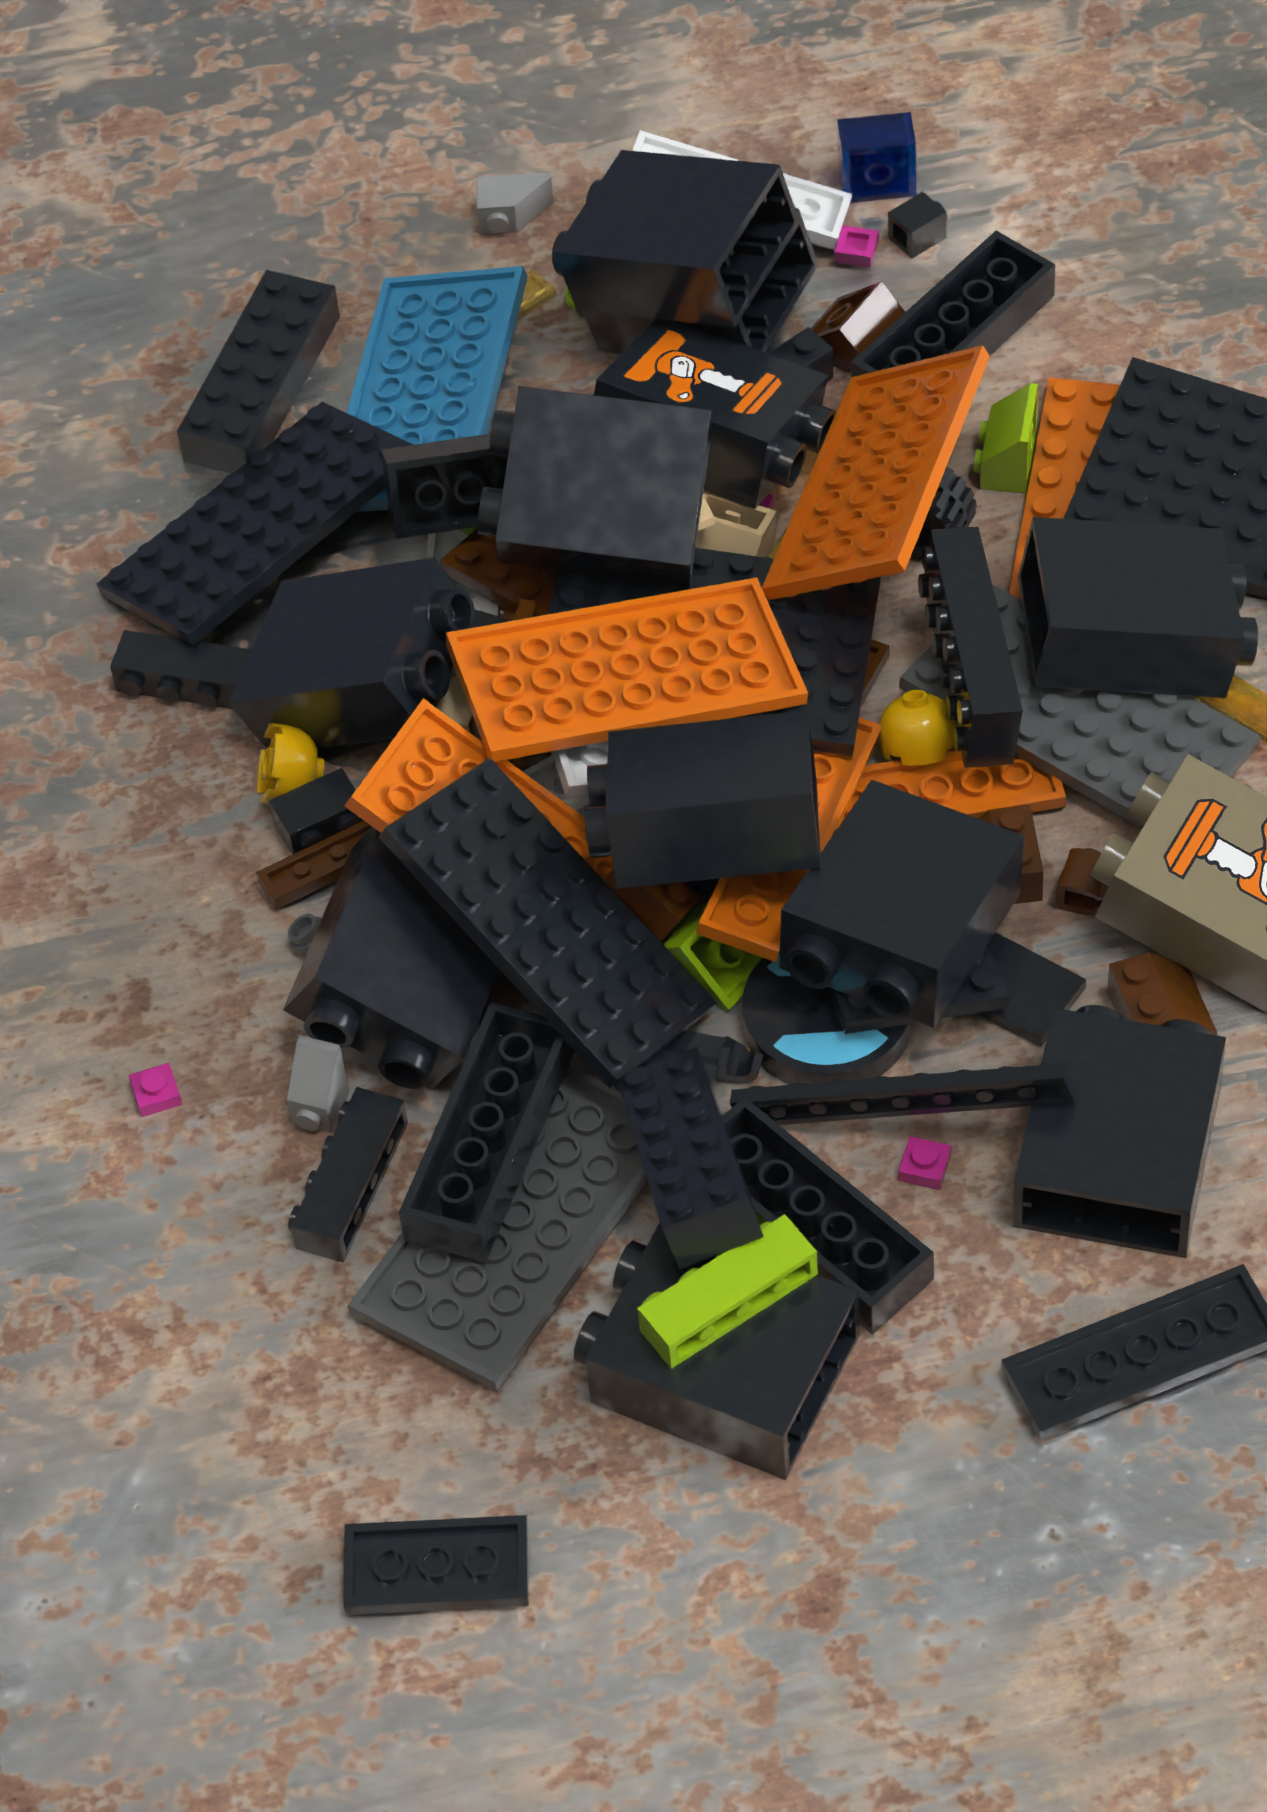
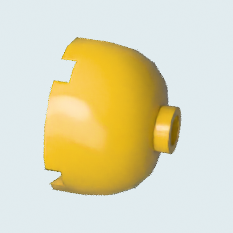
M911 690L892 701L883 710L879 720L881 731L878 741L879 751L885 759L891 761V754L895 757H901L902 765L916 766L932 764L947 758V750L954 746L953 728L955 723L954 720L947 719L945 700L922 690Z
M275 723L268 725L264 738L271 739L270 747H267L266 750L261 749L257 774V793H264L259 802L269 804V800L322 777L324 773V759L317 758V747L310 735L299 728Z

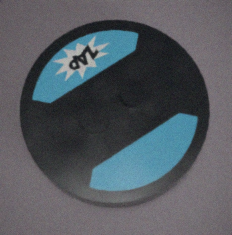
M779 957L777 962L762 958L750 973L743 991V1029L747 1045L752 1054H764L761 1066L768 1073L789 1085L797 1082L807 1084L831 1082L836 1079H871L881 1076L899 1060L911 1035L912 1023L844 1034L827 987L813 989L802 985L788 971L779 968Z

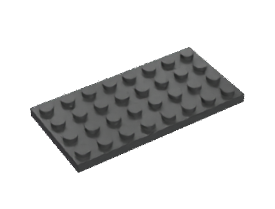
M993 585L1023 709L1015 755L1058 778L1064 784L1143 828L1144 825L1128 817L1127 814L1151 772L1171 782L1187 754L1232 777L1258 748L1261 738L1259 734L1191 696L1035 687L1022 601ZM932 644L900 677L899 688L905 692L922 690L946 701V696H948L947 689H941L939 684V665H941L940 658L934 659Z
M569 1065L487 1261L483 1262L405 1241L403 1233H401L348 1304L349 1314L497 1392L648 1181L620 1090L614 1087L609 1089L604 1082Z

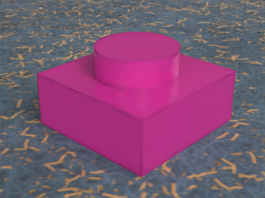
M843 225L834 251V262L871 268L879 243V231Z
M169 1062L128 1075L141 1117L183 1105Z
M909 1136L898 1171L899 1181L941 1190L951 1158L952 1145Z

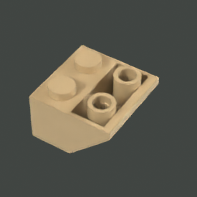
M704 490L703 495L715 518V525L698 531L696 548L768 558L775 546L777 511L763 506H758L754 509Z

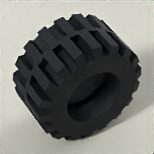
M946 467L911 554L914 558H922V548L928 546L931 530L969 527L975 516L977 503L973 499L974 493L972 489L965 485L966 481L961 476L954 474V471L949 467Z

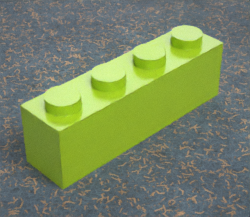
M785 1214L773 1222L768 1221L760 1225L763 1238L718 1254L714 1260L700 1269L694 1268L689 1270L680 1278L678 1283L663 1292L651 1294L637 1308L640 1332L671 1369L818 1275L817 1251Z

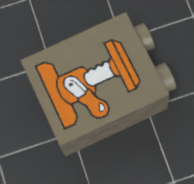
M1187 754L1171 782L1151 772L1141 787L1127 814L1128 817L1144 825L1136 840L1132 842L1114 832L1103 849L1090 874V877L1108 886L1095 917L1267 1013V797Z

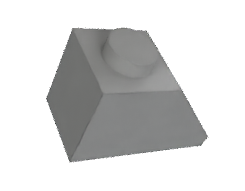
M551 172L477 176V210L480 234L518 232L553 204Z
M299 1035L287 1096L292 1123L309 1131L319 1129L332 1133L340 1108L346 1101L349 1093L340 1045Z

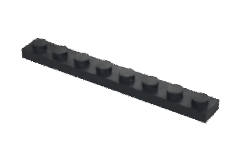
M1043 1063L1036 1066H1002L997 1069L971 1071L962 1069L947 1073H917L896 1077L876 1076L871 1079L858 1080L836 1079L831 1082L807 1084L797 1082L790 1085L769 1087L752 1086L750 1088L732 1089L729 1104L733 1107L746 1097L777 1124L790 1125L1075 1103L1077 1088L1065 1063Z

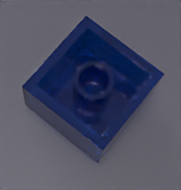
M911 112L837 119L839 180L841 191L852 194L850 203L906 198L917 195L916 139Z

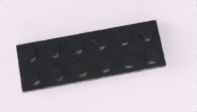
M1242 1264L1001 1360V1369L1041 1441L1266 1351L1267 1303L1245 1265Z

